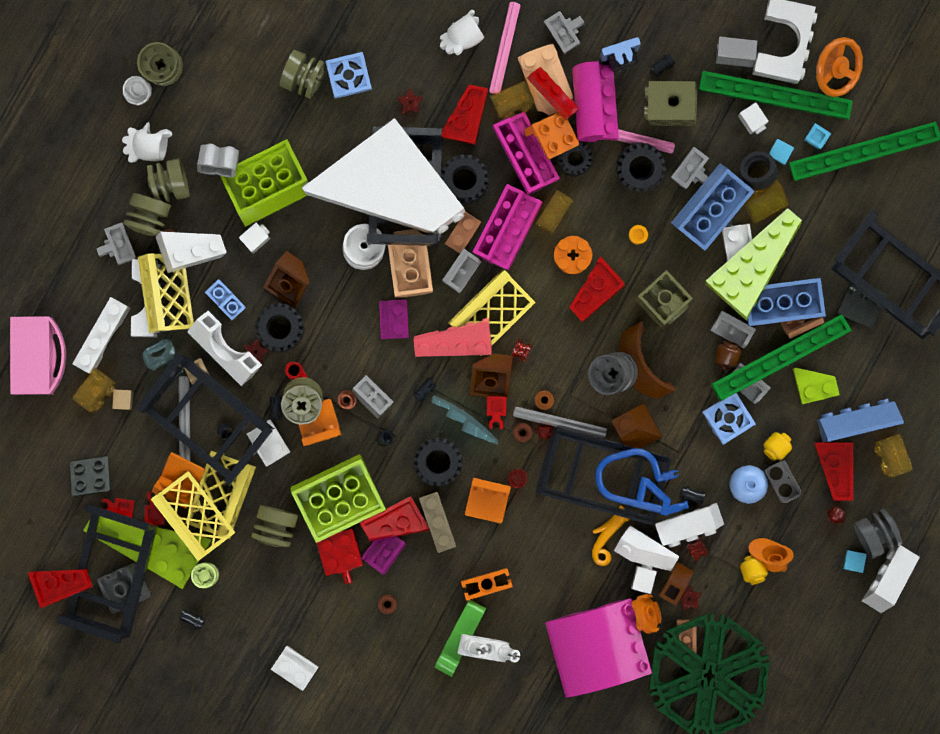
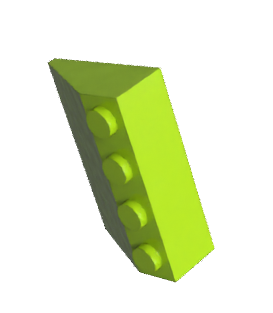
M287 139L238 163L235 177L220 176L245 227L308 196L302 188L309 182Z
M360 454L291 487V493L316 543L386 510Z

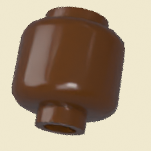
M723 341L722 344L717 346L714 361L720 365V369L730 371L731 368L739 365L742 351L737 343Z

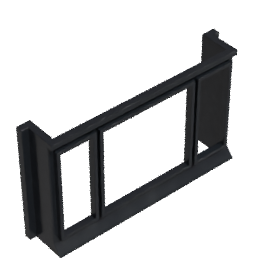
M373 127V134L382 127ZM402 127L414 144L432 145V161L428 162L441 177L442 128ZM369 215L368 245H418L438 248V233L436 235L429 233L428 235L377 234V223L394 222Z
M872 209L835 259L836 263L831 269L922 340L929 334L934 336L940 328V308L926 328L912 318L911 315L934 282L937 280L940 283V272L873 220L878 213ZM869 228L880 236L882 241L856 274L846 267L843 261ZM887 243L931 276L906 312L862 279Z
M180 354L175 356L136 407L141 413H147L220 473L225 478L224 482L229 486L275 429L190 358ZM185 368L197 378V381L166 419L153 407L182 369ZM202 383L244 416V419L214 457L172 424ZM251 422L262 432L230 472L218 461L246 425Z
M553 426L535 493L654 525L657 512L649 511L647 516L630 511V505H625V509L570 495L584 444L614 453L633 449V447ZM560 438L578 443L565 493L546 488ZM651 453L657 460L658 465H661V474H663L662 472H668L672 459ZM640 455L629 456L638 459L628 494L630 499H634L643 462H649ZM665 480L657 482L656 485L662 492L664 490ZM654 495L652 503L659 505L661 500Z
M87 504L85 512L92 514L78 569H87L94 538L137 551L139 556L126 605L85 591L75 594L70 598L67 613L59 615L57 623L121 643V639L130 637L158 526ZM100 516L145 530L141 546L96 532ZM79 597L124 611L120 629L76 615Z

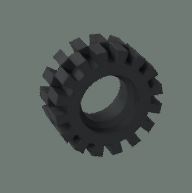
M580 141L578 146L558 155L560 169L570 176H580L586 173L592 163L591 149L589 150V146ZM573 151L579 152L582 155V162L577 166L571 165L567 159L569 153Z

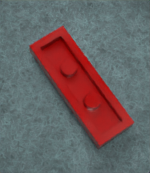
M541 67L527 77L530 83L565 120L578 111L579 108L574 101L565 94L561 87Z

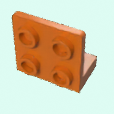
M559 113L549 116L523 130L526 137L532 134L534 137H537L548 160L579 145V141L568 119L565 120Z
M331 399L322 401L321 412L316 420L309 424H298L302 434L303 446L342 435Z
M171 452L152 492L158 495L188 471L197 483L200 484L205 469ZM188 477L181 482L180 490L192 491L193 483ZM168 491L163 496L165 499L176 503L177 491ZM180 492L178 503L189 505L191 493Z
M473 478L465 515L502 523L511 486Z

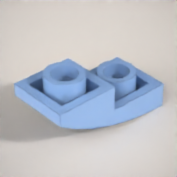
M219 279L205 291L231 320L246 308Z

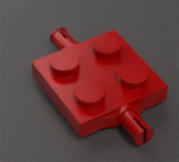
M353 528L340 531L317 542L325 575L342 574L345 584L352 583L349 571L363 566Z

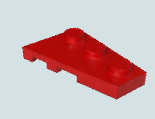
M469 84L456 109L448 118L442 130V138L476 145L488 88Z
M411 496L360 523L369 541L429 531L426 521Z
M87 569L28 572L40 608H45L93 587Z

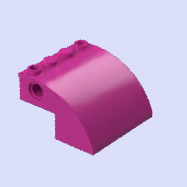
M631 598L615 601L591 610L575 612L545 622L566 698L606 689L652 674L641 632L636 628V616L632 608Z

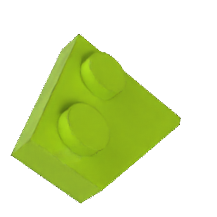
M799 368L793 369L801 404L840 395L835 376Z

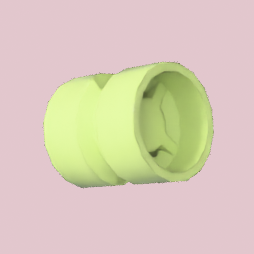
M209 562L198 564L192 570V582L199 588H208L214 585L219 579L218 568Z

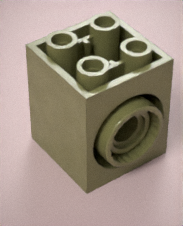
M649 81V87H645V98L648 101V106L644 108V116L649 121L650 126H696L697 86L695 81ZM673 101L679 102L675 107L670 106Z
M666 270L635 301L661 328L666 323L670 325L689 308L687 304L693 298Z

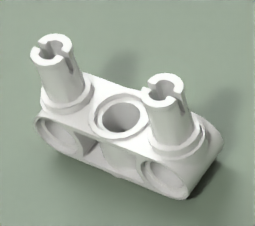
M461 634L457 652L464 656L506 662V660L517 662L519 658L515 657V655L520 656V652L511 649L508 642Z

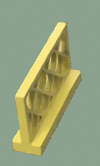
M153 253L138 257L149 333L190 329L194 321L186 268L173 271V275L169 279L163 273L166 269L165 263L161 270L156 267L155 259H159L164 263L161 254ZM176 276L181 279L180 287L173 283ZM160 277L167 282L163 289L158 283ZM169 286L176 291L173 298L166 293ZM179 294L184 298L183 306L175 301ZM163 296L169 301L166 308L161 303ZM172 305L179 310L176 316L169 312ZM182 313L187 317L188 325H183L178 320ZM165 315L172 320L171 324L166 327L164 323Z
M502 269L448 323L452 327L455 326L457 328L464 326L466 323L481 322L476 321V313L479 310H487V318H489V310H500V321H489L490 323L500 324V332L497 335H491V337H494L491 339L492 346L536 302ZM508 281L514 286V294H503V286ZM493 296H500V308H490V299ZM503 296L514 297V308H503ZM517 297H525L529 301L524 308H516ZM503 310H514L511 321H503Z
M211 451L210 455L214 457L216 452ZM224 455L221 457L224 467L228 470L229 466L239 462ZM206 463L205 472L199 485L202 489L203 487L205 488L204 492H207L208 497L215 506L216 502L225 500L226 509L220 513L223 514V517L234 529L256 467L247 464L237 476L236 481L232 483V492L225 494L222 487L225 482H220L216 474L217 471ZM214 475L217 484L208 488L206 479ZM219 487L222 497L213 500L210 490ZM195 494L192 505L201 506L199 501L200 494ZM192 507L190 519H192L194 513L200 511L202 514L203 509H196ZM204 515V521H210L216 518V515L210 518H207L206 515ZM190 521L189 525L200 529L201 522L195 523ZM206 523L207 527L203 526L202 530L213 534L214 529L211 528L209 523ZM220 525L218 531L216 530V535L224 537L230 531L225 525Z
M189 471L151 499L197 561L201 560L236 533ZM187 477L193 483L192 491L180 490L181 482ZM194 487H196L199 492H194ZM168 491H177L176 503L168 502L163 495ZM180 492L191 493L190 505L178 503ZM193 494H200L204 497L203 506L192 505ZM206 501L211 507H206ZM178 506L189 507L188 518L178 516ZM192 507L203 509L202 520L190 519ZM205 509L215 511V522L204 521ZM218 517L221 519L223 523L217 522ZM182 520H187V526ZM190 521L201 522L200 534L191 533L189 530ZM203 523L215 524L213 535L202 534ZM217 524L225 525L230 532L224 537L216 536ZM194 535L199 536V541H197ZM201 536L213 538L212 546L206 551L200 545Z

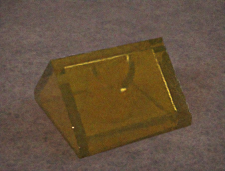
M777 180L767 188L761 190L752 189L754 190L753 194L744 203L754 223L788 206L783 188Z

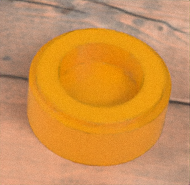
M641 225L633 226L628 234L629 240L636 245L643 244L648 238L646 228Z

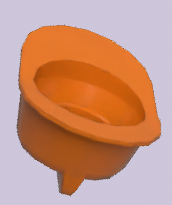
M766 538L755 539L748 547L750 554L763 562L766 569L770 572H785L788 563L794 557L793 551L790 548Z

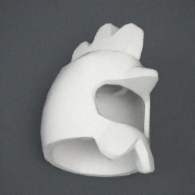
M474 10L469 11L467 15L455 23L453 22L448 28L447 33L440 36L442 41L440 47L442 50L446 49L447 54L455 52L456 55H460L463 50L477 45L484 39L482 32L477 26L479 18L474 16Z
M149 122L140 130L129 128V136H125L122 139V142L127 144L123 148V152L129 155L128 161L131 163L136 162L138 159L162 161L166 155L168 138L172 136V132L164 129L156 134H151Z

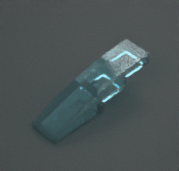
M435 395L433 396L431 403L449 409L446 417L464 424L461 431L493 444H498V440L470 414Z

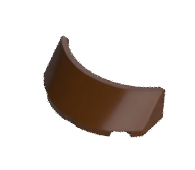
M643 321L623 331L619 352L630 355L636 362L638 377L633 387L651 398L659 399L676 391V388L673 387L671 382H662L646 365L640 346L641 335L646 330L643 326Z

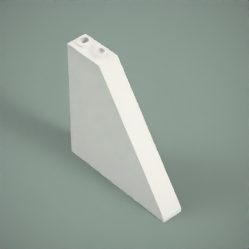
M395 118L302 188L308 196L432 235L442 234L449 228L448 225L453 221L455 223L464 217L463 214L465 213L464 207Z

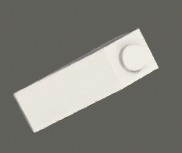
M632 526L626 530L614 550L632 562L668 571L673 569L679 558L678 555Z

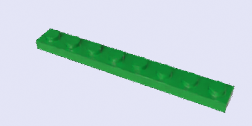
M702 71L698 90L849 120L853 100Z
M932 122L789 162L788 165L794 182L940 141V133L937 122Z
M841 314L711 384V387L721 402L852 330Z

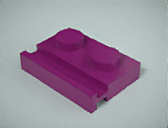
M407 300L379 301L381 340L409 338Z
M397 536L374 540L362 556V559L385 575L407 544Z

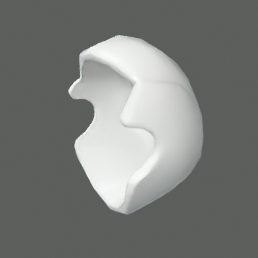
M132 76L123 85V95L131 104L141 105L147 102L151 96V85L143 77Z

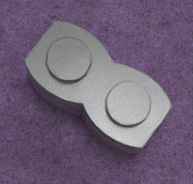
M214 144L201 145L197 172L209 175L217 174L223 177H235L239 161V150L231 146L219 148Z

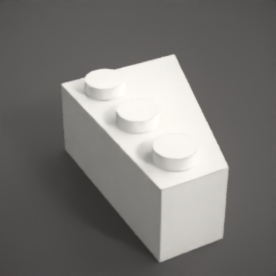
M160 232L156 236L168 273L215 260L226 254L221 235Z
M714 503L710 506L660 521L655 525L662 546L669 545L670 548L679 545L680 541L684 539L687 542L698 539L697 535L703 533L705 536L715 534L716 529L724 525L717 503Z
M901 545L888 552L885 564L878 570L877 577L862 599V602L880 613L895 605L920 558Z

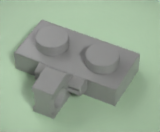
M559 11L544 21L564 54L580 44L576 34L579 33L577 29L584 25L581 16L571 21L570 18L565 19Z
M692 147L670 178L684 189H687L691 182L696 184L699 181L703 184L708 178L704 174L706 169L703 166L709 158L695 147Z
M122 222L104 229L108 239L104 241V246L96 248L100 257L107 254L110 257L115 256L118 265L132 261V259H137Z

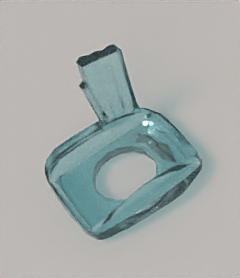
M167 339L161 340L147 348L143 352L146 366L151 370L157 369L164 364L168 366L174 359L175 348L171 340ZM165 348L161 356L152 357V353Z

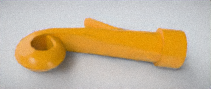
M614 515L605 524L593 530L595 534L602 532L592 550V558L597 565L606 566L610 563L611 554L602 547L626 521L628 522V518ZM599 553L605 554L606 559L600 560Z

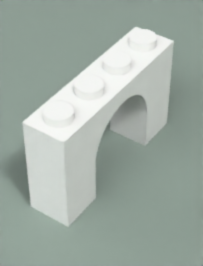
M787 0L768 1L764 19L790 26L797 35L798 45L796 51L786 57L758 53L752 75L797 84L800 79L803 80L805 68L802 67L804 61H807L809 56V50H806L808 42L811 43L813 31L810 30L812 24H815L817 19V13H814V6Z

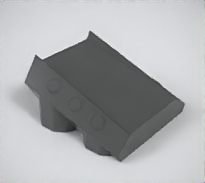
M135 563L97 579L104 598L126 605L136 568ZM145 580L139 602L150 598L151 591L148 590ZM109 607L111 614H115V613L121 611V610H118V609Z

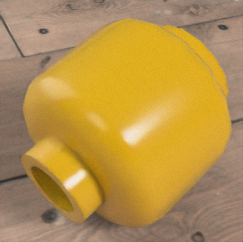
M774 432L763 444L764 453L773 461L783 460L792 450L791 438L785 433Z
M752 555L745 557V561L740 565L745 582L751 585L764 582L768 571L763 562L757 560Z

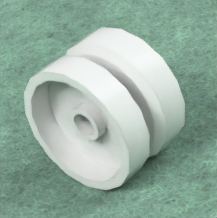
M360 224L351 228L345 235L342 250L347 263L360 270L371 269L378 265L383 258L385 245H368V224ZM377 229V234H382L380 230ZM360 245H362V246L367 245V248H366V249H362Z

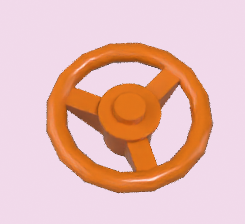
M847 37L834 39L825 46L819 56L816 65V79L819 88L828 96L838 97L845 95L854 88L860 78L863 68V55L860 47L853 39ZM845 45L850 46L854 52V71L849 69V60L843 56ZM832 77L837 79L847 77L850 79L841 89L834 90L826 85Z

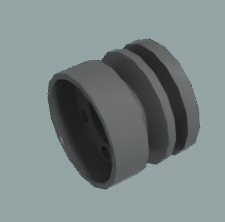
M613 352L599 356L591 363L588 370L591 386L602 395H612L628 390L635 384L638 377L636 362L630 355L624 352Z
M884 508L878 510L879 516L876 513L871 514L872 524L867 518L853 523L856 534L871 559L884 554L882 544H885L889 550L894 549L893 543L896 546L902 545L899 529L893 518Z

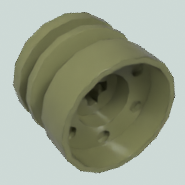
M150 43L142 48L138 55L137 66L139 72L144 78L156 85H171L182 74L183 62L181 56L177 51L164 43ZM160 63H161V64L164 63V64H166V66H165V68H164V67L160 68V67H159V64H160Z
M293 50L283 70L280 87L292 92L299 85L298 94L302 96L306 90L305 97L311 99L322 82L325 62L320 60L316 65V58L313 57L306 64L307 55Z
M180 158L168 160L167 170H164L160 163L156 165L157 172L153 165L147 166L148 185L151 194L156 200L163 202L162 195H164L168 203L170 202V193L172 192L177 200L190 197L186 174Z
M132 193L129 205L135 208L136 212H126V216L134 219L133 221L124 219L123 225L144 235L157 236L162 231L155 229V226L165 227V224L158 221V217H168L171 205L144 195Z
M300 377L290 381L284 388L281 402L282 412L292 423L300 425L309 424L319 416L322 408L323 394L318 383L310 378ZM299 401H300L301 403L305 401V406H304L303 404H301V405L299 406V405H298Z
M260 505L256 518L264 521V524H255L254 528L261 530V533L252 532L251 537L266 545L290 547L291 542L283 539V537H293L292 533L285 530L286 527L295 528L298 515L285 510Z

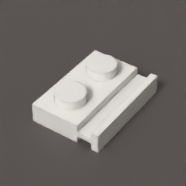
M750 223L724 227L722 230L727 261L752 240Z
M268 420L267 423L275 429L257 451L266 467L290 453L271 420ZM258 428L247 433L252 444L262 432Z
M286 646L271 670L303 691L319 667Z

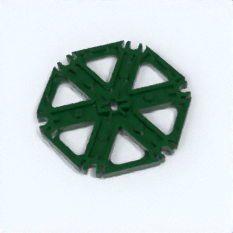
M708 613L672 627L666 630L672 635L671 637L666 633L662 634L667 639L664 644H661L659 641L656 642L662 649L660 650L654 646L649 691L655 688L657 690L651 691L650 696L659 695V699L653 703L655 706L663 704L656 708L689 734H692L693 728H695L694 734H698L700 730H705V734H709V730H711V734L727 732L753 721L747 717V714L755 718L756 715L752 713V709L754 707L762 709L761 705L756 702L759 701L763 705L765 702L770 660H767L769 658L767 654L764 656L759 655V652L765 649L763 645L757 646L762 644V642L726 616L725 623H723V614H720L718 621L713 620V613L709 614V621H707ZM696 626L704 628L701 657L679 640L680 633ZM731 629L747 641V647L744 650L722 658L725 631ZM668 656L689 673L662 683L658 679L660 660L662 657ZM754 667L759 670L757 691L753 694L748 693L729 679ZM710 669L714 677H711L708 683L704 673H708ZM697 692L694 716L691 720L683 719L670 708L671 702ZM717 694L738 709L739 713L736 718L722 724L714 723Z

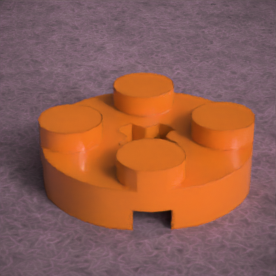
M568 236L560 240L554 250V261L559 269L566 274L575 275L583 272L592 260L591 247L586 240L578 236ZM571 250H575V253H578V257H575L574 261L567 255L571 253Z
M650 594L640 595L636 600L632 601V608L636 616V628L639 631L643 630L647 634L657 632L659 630L657 625L661 623L659 605L657 601H652L651 598L653 596Z

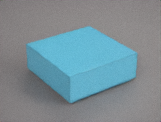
M815 123L804 140L821 150L831 133Z
M777 139L769 154L775 161L785 165L794 147Z
M847 550L843 569L863 573L867 554Z

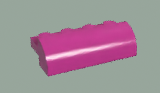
M585 62L572 68L574 100L579 108L575 113L578 141H616L619 139L614 72L611 71L610 65H600L599 62Z
M522 112L494 124L492 128L526 193L530 195L558 181L560 178L550 159H547L537 137H534L533 134L528 137L525 136L523 130L531 126V123L526 113Z
M507 184L473 253L489 263L509 271L543 202Z

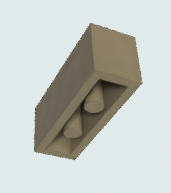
M438 492L420 497L419 500L437 552L440 553L456 547Z

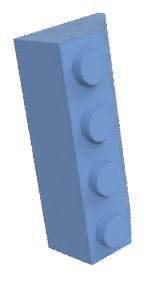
M719 164L671 223L703 250H706L749 199L754 190L725 166Z
M821 278L767 285L750 312V316L747 319L748 325L755 326L825 317Z
M888 399L877 401L878 405L872 407L868 403L858 406L859 410L855 411L847 408L840 410V414L834 416L832 412L822 414V419H818L817 423L822 442H829L903 424V418L895 401L889 402Z

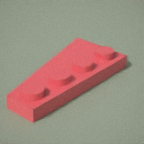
M489 318L477 323H466L465 326L457 328L455 326L441 332L437 330L414 336L413 340L415 357L492 354Z

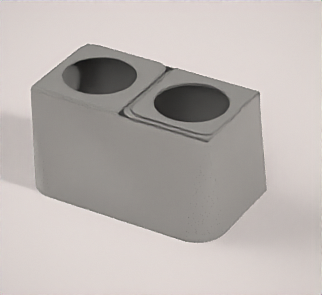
M780 461L763 470L781 503H788L800 496L801 489L786 461ZM773 467L782 469L783 476L781 479L773 480L770 477L769 473ZM782 484H789L791 486L792 493L790 496L782 497L779 494V487Z

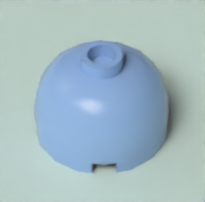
M748 465L734 471L731 475L729 486L734 498L740 502L750 504L758 502L765 496L768 489V480L762 470Z

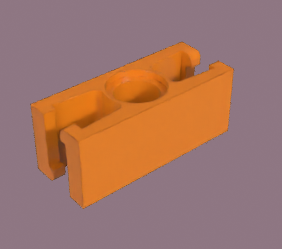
M504 568L462 580L463 588L466 587V584L478 582L480 591L468 595V592L464 593L466 600L513 587L511 579L507 580L508 584L496 586L494 580L495 576L503 573L509 576L508 569ZM484 579L492 581L493 584L490 589H484L481 586V582Z

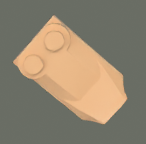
M553 44L540 47L518 57V62L537 111L544 112L547 115L557 113L555 108L527 79L539 67L548 73L571 100L574 98Z
M416 229L396 231L393 235L423 234ZM388 245L395 297H410L432 293L433 287L427 246Z

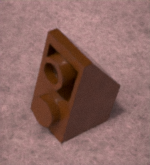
M676 562L657 595L676 606L686 590L693 571Z

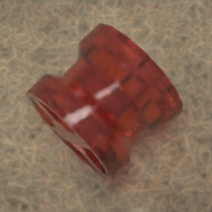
M518 339L511 356L514 358L519 357L521 361L525 362L532 344H524L522 340Z
M515 469L510 472L508 481L514 488H522L527 483V475L523 470Z
M700 538L696 539L695 543L686 545L695 562L701 556L709 555Z

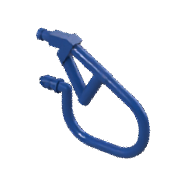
M633 448L609 455L597 466L595 472L596 485L600 493L610 501L657 512L665 516L689 508L687 501L670 505L671 499L650 479L641 477L636 499L614 495L606 490L602 481V472L605 466L612 461L633 455L643 456L650 462L657 482L664 480L666 482L679 476V474L675 476L673 474L674 472H679L677 470H671L666 473L662 472L663 474H661L655 457L644 449ZM646 488L663 502L662 506L644 502Z

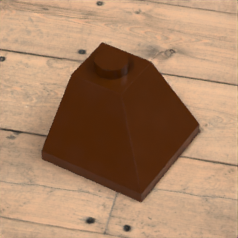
M286 251L276 262L263 286L267 291L294 309L309 284L303 262Z
M492 354L474 363L469 395L483 397L507 396L506 399H508L512 356Z
M645 403L610 420L622 445L640 449L662 438Z

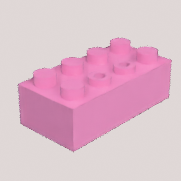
M10 317V394L54 395L53 392L62 379L66 365V347L58 325L52 317ZM54 334L58 335L62 353L61 366L56 378L53 377L57 359L56 346L53 339Z

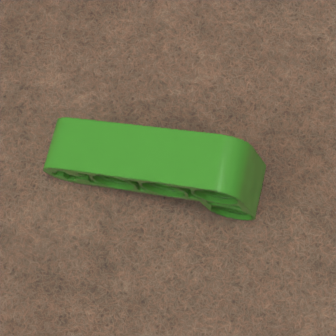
M468 600L434 666L435 669L452 677L462 655L457 653L461 634L473 635L486 610L485 607L472 600Z

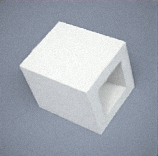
M754 103L738 115L750 135L754 132L759 134L765 130V125L769 122L757 103Z
M255 223L239 239L254 254L270 240L268 236L270 232L263 224L259 226Z
M644 564L641 567L636 566L631 589L651 594L657 571L652 570V566Z

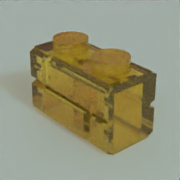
M526 81L490 96L499 119L504 118V120L515 116L514 113L519 110L522 112L530 110L535 102Z
M556 190L536 225L553 234L572 204L573 199Z
M94 368L72 399L87 411L93 413L95 410L97 412L104 404L102 402L103 398L106 395L110 396L115 390L113 385L116 382L98 368Z
M900 434L876 441L877 446H874L877 456L881 457L884 463L881 464L884 475L892 478L913 470Z

